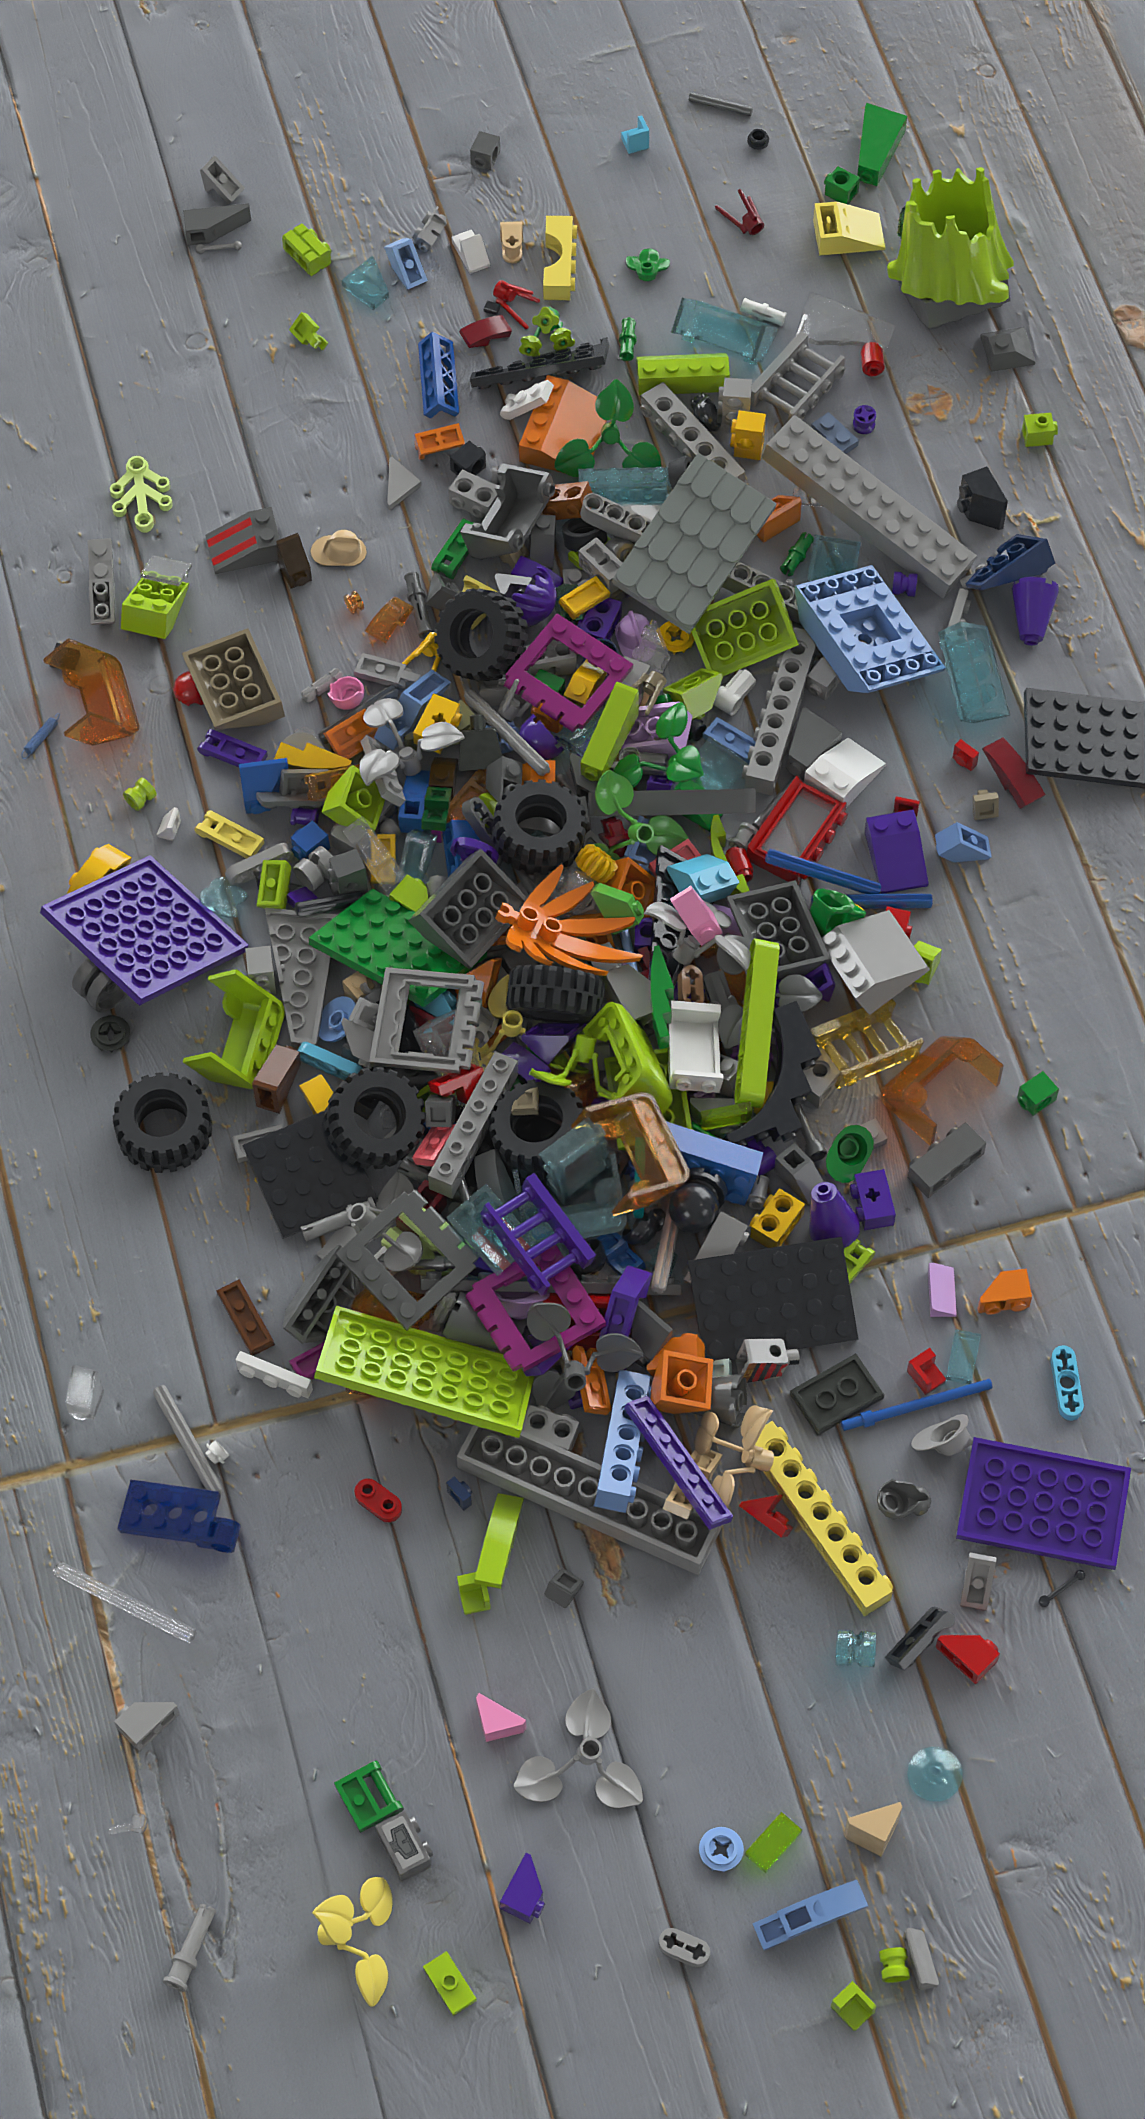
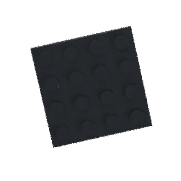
M325 1110L242 1145L282 1239L301 1232V1226L345 1211L347 1205L351 1204L353 1206L356 1203H363L369 1197H372V1199L377 1198L364 1168H360V1162L356 1161L354 1164L347 1162L348 1156L344 1153L340 1156L335 1151L338 1148L336 1143L330 1144L328 1136L331 1133L330 1131H325L324 1126L327 1120L324 1116Z

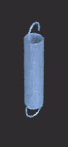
M50 717L24 746L23 752L32 754L57 726V720Z

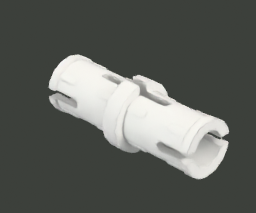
M744 298L740 308V312L758 317L760 321L766 320L775 323L781 327L787 316L786 312L769 307V304L764 303L762 305L747 298Z

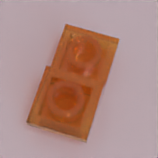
M393 597L375 615L365 629V632L386 644L397 625L403 627L414 607L397 597Z

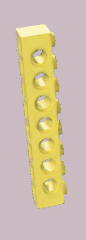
M771 1421L765 1425L755 1445L770 1451L774 1449L779 1450L782 1455L774 1456L771 1469L768 1472L763 1471V1473L779 1495L783 1494L782 1500L865 1617L891 1600L893 1585L886 1575L882 1576L880 1574L875 1558L870 1553L866 1554L861 1547L863 1543L856 1532L851 1533L841 1511L837 1512L832 1506L833 1501L829 1493L825 1489H820L814 1472L810 1468L806 1469L802 1463L803 1458L797 1448H792L789 1445L787 1434L780 1426L777 1428L775 1423ZM791 1470L797 1476L790 1478L785 1476L784 1472ZM806 1491L812 1497L804 1499L799 1496V1493ZM823 1513L827 1518L818 1520L813 1515ZM838 1534L842 1540L835 1542L830 1540L828 1536ZM851 1555L857 1561L855 1563H848L844 1560V1557ZM868 1577L872 1580V1583L864 1585L859 1581V1578Z

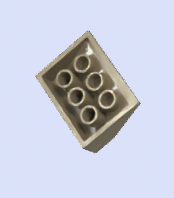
M248 628L182 653L215 730L265 725L285 717L282 701Z

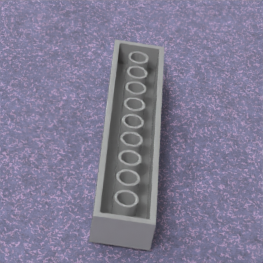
M796 415L766 444L762 455L764 461L907 572L918 574L917 579L942 599L960 581L959 579L963 578L971 569L977 556Z
M473 1425L457 1455L458 1469L698 1576L721 1531V1526L709 1530L695 1509L688 1519L663 1510L664 1503L669 1495L638 1481L637 1483L632 1482V1487H636L634 1502H628L626 1513L594 1507L601 1465L525 1431H521L520 1437L517 1438Z

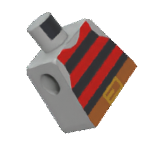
M745 1339L737 1354V1359H735L737 1374L744 1375L743 1378H746L747 1383L781 1377L788 1365L799 1364L800 1357L797 1349L786 1350L783 1339Z

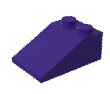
M914 810L867 817L864 834L877 882L881 884L880 893L886 894L927 887L929 882L920 831Z

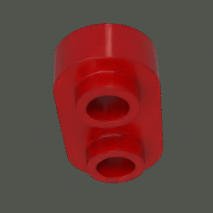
M366 1478L356 1484L354 1490L356 1501L381 1521L394 1522L401 1516L402 1504L400 1499L377 1481ZM365 1488H371L372 1492L369 1494H365L363 1490ZM387 1503H391L393 1507L391 1509H385L384 1505Z

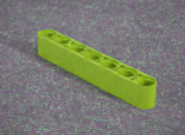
M755 938L752 940L749 948L751 960L746 976L734 1102L739 1105L761 1108L766 1092L780 946L776 942Z

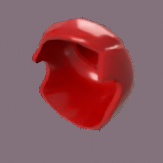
M186 671L179 675L173 687L176 699L187 706L193 703L204 705L190 672Z

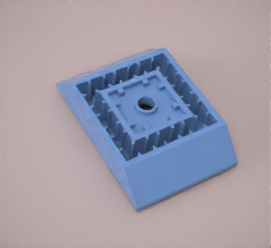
M873 565L795 586L800 623L848 691L870 693L945 670L946 667Z

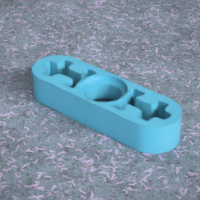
M302 1042L297 1050L300 1052L302 1062L344 1081L352 1073L358 1074L363 1069L360 1065L309 1042Z
M1062 1345L1053 1350L1051 1367L1059 1413L1064 1419L1073 1421L1081 1416L1084 1403L1075 1352L1072 1348ZM1060 1354H1064L1065 1358H1069L1067 1359L1066 1370H1062L1063 1364L1062 1360L1059 1359ZM1064 1377H1069L1074 1381L1075 1385L1070 1389H1066L1061 1386L1060 1380ZM1068 1396H1072V1405L1076 1407L1074 1412H1070L1069 1408H1065L1068 1404Z

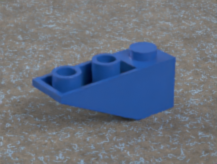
M421 770L416 775L406 776L402 791L406 801L400 806L398 815L401 833L424 834V829H421V820L424 812V799L427 787H429L430 771Z

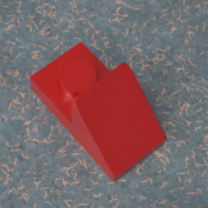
M471 1064L470 1069H461L460 1074L448 1073L429 1081L428 1085L431 1092L443 1097L456 1092L457 1099L467 1104L484 1071L482 1067Z
M783 1494L741 1501L739 1507L780 1537H787L793 1529L788 1524L789 1519L778 1511L773 1513Z

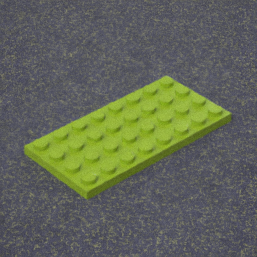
M336 1306L314 1378L519 1438L534 1376L526 1377L521 1368L517 1371H512L503 1354L446 1339L445 1337L415 1328H410L406 1331L398 1323Z

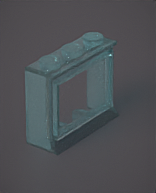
M586 1118L539 1154L540 1158L546 1163L543 1165L548 1173L546 1175L548 1180L546 1184L563 1204H565L566 1195L570 1196L602 1172L605 1166L611 1167L609 1161L610 1153L606 1147L608 1143L604 1138L606 1133L598 1122L594 1124L589 1118Z

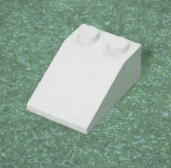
M847 738L818 757L805 771L804 783L842 803L846 802L847 808L886 766V763L850 738Z

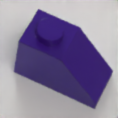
M525 1853L500 1900V1909L531 1924L534 1917L539 1918L545 1903L542 1902L543 1891L530 1854Z

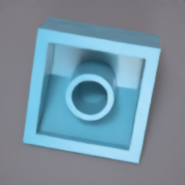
M709 854L682 861L666 868L679 892L692 886L702 900L708 903L726 898L740 883L727 861Z

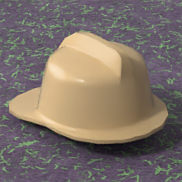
M339 530L333 535L323 536L317 539L311 548V557L314 561L325 566H355L365 559L367 553L364 543L353 532L348 530Z

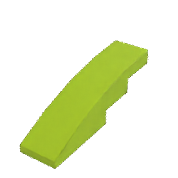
M497 1494L479 1559L475 1584L502 1588L524 1498Z

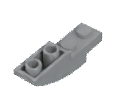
M111 538L88 540L91 625L115 624V578Z

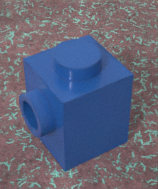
M313 820L303 828L296 830L293 836L290 837L292 843L291 850L298 860L309 859V854L319 846L327 850L331 849L328 834Z

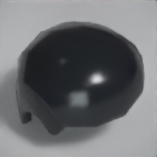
M598 1239L586 1241L596 1256L591 1265L584 1269L579 1264H572L570 1267L575 1274L580 1276L595 1274L604 1267L606 1252L602 1241Z

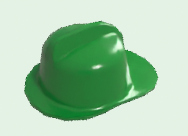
M850 1125L845 1127L834 1138L826 1157L827 1171L834 1180L840 1183H849L854 1180V1174L861 1173L874 1149L873 1137L865 1127Z

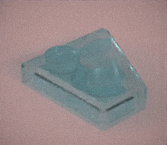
M373 256L341 280L342 286L372 310L389 298V291Z

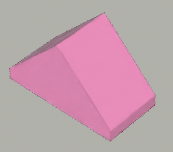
M478 1693L476 1702L486 1742L524 1733L526 1730V1720Z

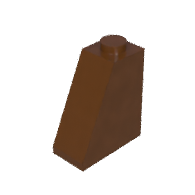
M275 1045L252 1083L256 1107L280 1114L301 1065L300 1052L295 1048Z

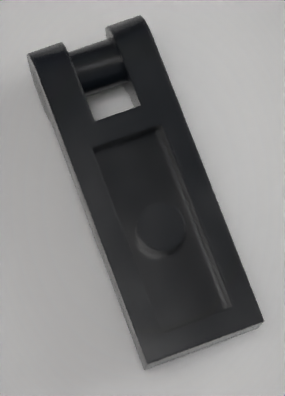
M931 1607L885 1656V1659L890 1665L905 1671L907 1667L914 1664L919 1654L933 1643L934 1638L944 1628L953 1626L955 1622L954 1615L938 1607Z

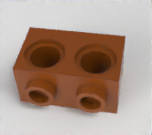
M589 482L555 485V493L543 509V515L555 516L556 520L581 518L580 513L584 497L593 493Z

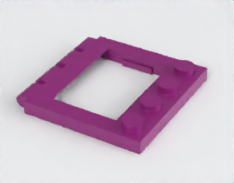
M556 614L508 670L504 687L510 690L515 679H518L519 684L515 691L516 695H519L524 690L521 695L522 699L536 708L543 703L540 711L555 721L562 716L559 723L570 731L575 732L578 727L583 730L608 700L615 683H622L632 671L634 664L564 617ZM553 639L568 646L569 650L575 654H580L586 658L593 666L607 672V679L599 686L582 709L526 672L545 653L547 646Z
M554 1245L534 1258L533 1262L544 1271L564 1258L558 1247ZM514 1261L504 1271L500 1269L474 1283L472 1291L466 1294V1298L474 1311H479L477 1315L488 1332L493 1331L490 1336L501 1353L507 1351L503 1357L511 1370L517 1371L522 1368L525 1372L561 1352L556 1336L530 1349L495 1294V1290L502 1286L506 1287L526 1276L516 1261ZM570 1266L548 1280L576 1325L560 1333L565 1349L606 1326V1321Z

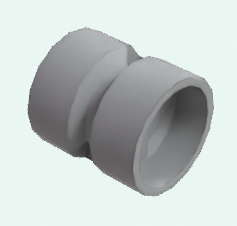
M322 846L312 851L308 856L309 859L304 858L293 867V872L299 882L311 892L324 883V878L329 879L327 869L330 868L329 858L333 856Z

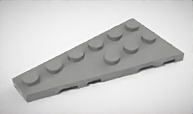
M265 908L292 1047H300L302 1042H309L317 1046L332 957L310 946L309 937L337 915L316 913L299 917L296 915L295 910Z

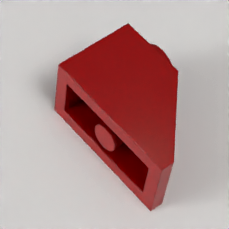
M941 1635L937 1639L935 1647L974 1684L998 1662L1000 1656L997 1646L991 1640H985L980 1635Z

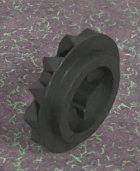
M115 1015L101 1017L93 1024L90 1031L93 1045L98 1047L101 1052L106 1050L111 1053L116 1049L122 1050L123 1046L129 1043L131 1034L128 1023L123 1018ZM110 1027L112 1028L115 1034L113 1035L112 1041H110L108 1039V1036H106L110 1031Z

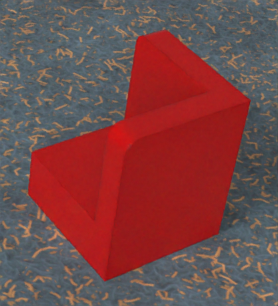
M931 1348L911 1359L907 1368V1372L925 1395L946 1381L945 1376L934 1364L936 1355Z

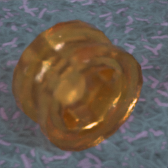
M355 590L351 592L350 596L344 595L345 604L353 615L357 613L358 609L364 610L363 601Z

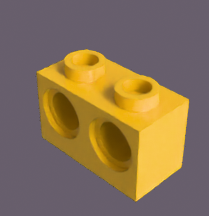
M779 1188L775 1195L770 1194L763 1205L764 1210L762 1213H756L749 1224L751 1227L750 1238L767 1248L782 1246L804 1215L805 1203ZM784 1207L788 1209V1211L780 1212L777 1210V1208ZM766 1226H770L775 1230L768 1232L765 1231L763 1228Z

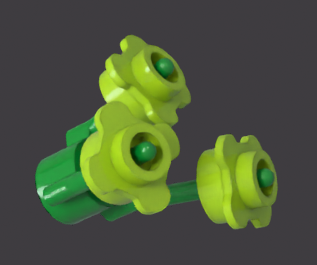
M542 307L539 314L532 318V323L538 325L534 335L521 338L522 345L519 347V352L532 357L540 355L539 350L542 347V343L538 337L541 331L544 334H548L550 331L555 330L550 335V341L554 343V350L556 351L574 346L575 340L571 338V331L569 329L562 328L563 322L559 321V312L551 307Z

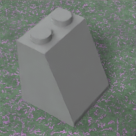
M629 964L621 967L615 966L605 976V998L607 1002L621 1004L648 1037L655 1035L650 1005L651 981Z

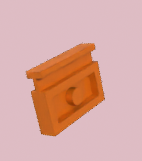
M365 708L323 733L335 754L350 759L363 751L360 741L366 735L375 739L374 736L377 728L369 727L365 723L363 718L366 711Z

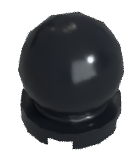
M692 1167L684 1170L677 1181L676 1191L670 1197L668 1208L670 1218L673 1224L683 1232L697 1234L709 1229L716 1221L718 1211L724 1204L728 1192L726 1183L719 1175L715 1174V1177L703 1172L704 1168Z

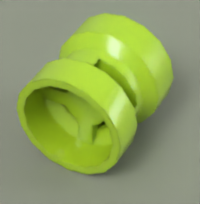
M143 777L135 782V787L128 788L123 792L126 802L136 811L141 810L145 806L146 800L151 801L157 796L154 787Z
M895 1947L879 1951V1959L884 1967L881 1971L883 1982L897 1983L910 1979L909 1968L905 1966V1961L908 1959L906 1948Z

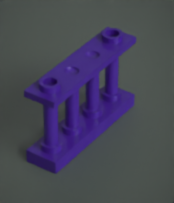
M533 1173L525 1179L521 1187L523 1189L521 1194L496 1210L488 1202L484 1205L480 1214L484 1225L488 1229L493 1230L528 1277L527 1280L530 1287L543 1296L550 1287L549 1279L574 1263L579 1264L582 1269L591 1265L596 1254L542 1182ZM526 1202H533L538 1209V1213L510 1231L501 1218ZM542 1222H548L553 1229V1234L525 1251L517 1239ZM557 1243H563L569 1250V1254L541 1272L533 1262V1259Z

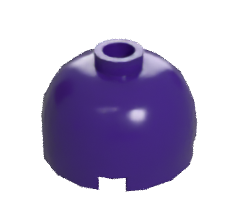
M532 714L521 725L519 735L544 760H552L565 749L562 746L559 748L555 746L559 742L540 720L537 723L534 722L537 717Z

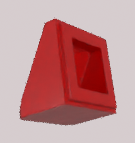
M896 796L893 812L914 810L917 817L920 801Z

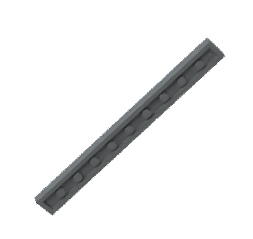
M427 1271L426 1275H420L421 1290L431 1289L444 1277L442 1272ZM480 1272L478 1276H467L453 1291H472L474 1283L493 1273ZM584 1274L578 1280L587 1293L611 1294L621 1275H608V1279H597V1275ZM669 1276L666 1290L662 1294H658L651 1290V1280L647 1293L648 1295H681V1284L679 1280H675V1277ZM522 1277L506 1287L502 1286L495 1290L502 1292H538L530 1287L527 1280L528 1277ZM550 1284L547 1292L556 1293Z

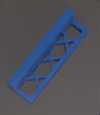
M431 332L418 343L424 416L432 418L438 412L443 411L456 417L459 414L453 341ZM440 344L446 347V353L443 351ZM441 360H442V361L444 362V364L446 365V367H447V369H448V372H447L446 369L443 367V365H442V363H441ZM443 378H444V380L447 382V384L449 385V389H448V388L446 387V385L444 384ZM444 396L447 398V400L449 401V403L451 404V406L448 405V404H445V398H444Z

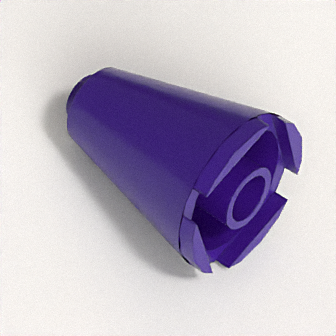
M1024 577L1019 579V583L1016 584L1014 581L1012 584L1019 638L1024 644L1029 646H1035L1043 641L1059 593V585L1056 582L1052 581V585L1045 583L1046 578Z
M830 1182L819 1183L811 1192L810 1237L812 1241L842 1237L845 1248L851 1245L860 1233L859 1219L834 1184Z

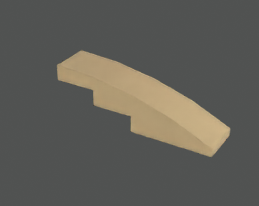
M695 1449L691 1457L710 1482L722 1458V1454L709 1450L706 1455H699ZM675 1482L672 1492L664 1503L663 1510L688 1519L694 1508Z

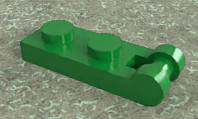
M464 518L431 566L432 571L436 573L442 572L445 574V577L452 580L469 554L460 531L465 523L473 525V522ZM446 560H448V561H450L451 563H450V565H447V564H445L444 562H445Z

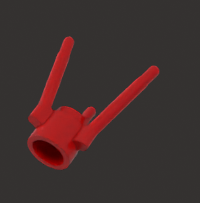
M500 280L493 290V295L497 298L496 303L500 304L524 329H528V325L506 302H512L516 295L539 303L540 299L533 297V291Z

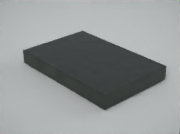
M856 1353L795 1387L789 1393L817 1436L884 1398V1393Z

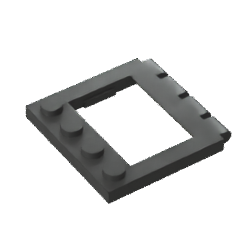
M416 1189L409 1195L406 1192L402 1193L335 1255L406 1331L474 1271L476 1266L473 1263L480 1257L468 1244L464 1245L461 1249L458 1248L463 1239L450 1225L443 1230L440 1229L446 1221L432 1206L425 1212L422 1210L428 1202ZM403 1212L456 1267L429 1289L418 1302L365 1247L372 1240L375 1241L394 1224L393 1221Z

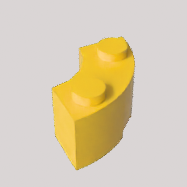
M110 844L104 845L101 848H95L78 873L76 872L71 876L69 880V885L71 886L67 894L128 866L132 857Z

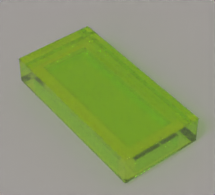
M750 1101L700 1112V1125L703 1130L749 1122L752 1119Z
M781 1812L748 1848L745 1856L767 1873L800 1836L802 1829Z

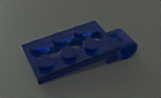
M130 1480L117 1529L120 1533L196 1543L200 1548L233 1553L241 1525L232 1519L216 1517L221 1498L219 1491ZM148 1505H157V1509L153 1514H144V1510ZM172 1509H182V1513L179 1517H169V1513ZM198 1512H207L205 1520L201 1522L194 1521V1517Z

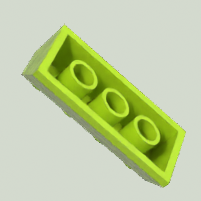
M726 353L636 357L639 396L662 382L674 394L719 392V387H724L725 378H730L729 359Z

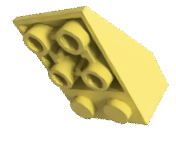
M840 202L815 203L813 223L819 256L885 250L879 213Z

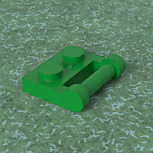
M373 1761L334 1782L337 1792L360 1833L404 1810L402 1803L396 1800L381 1773L382 1767L378 1761ZM365 1778H372L387 1805L386 1807L379 1808L364 1781Z

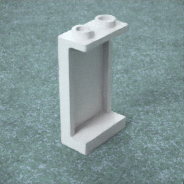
M671 1000L672 1022L667 1024L670 1035L668 1047L670 1089L719 1093L723 1082V1074H720L718 1029L721 1005Z

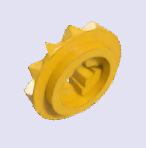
M670 621L664 623L657 633L659 646H662L665 652L672 651L674 655L676 652L684 653L686 649L692 648V644L695 641L692 632L688 634ZM680 634V640L676 639L672 642V636L676 637Z

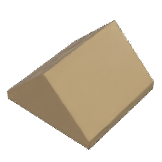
M901 1802L847 1818L844 1832L845 1838L882 1857L899 1822L902 1810Z

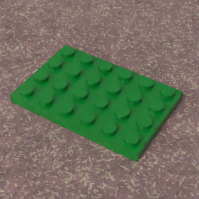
M371 889L309 937L310 946L383 985L386 967L466 974L487 957L486 952L471 969H468L426 940L408 920L416 912L408 910L396 901H391L389 897L374 889ZM410 985L408 999L422 1007H426L448 988Z

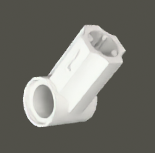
M745 669L739 670L725 687H719L713 705L733 716L739 710L743 698L756 684V679L752 676V673Z

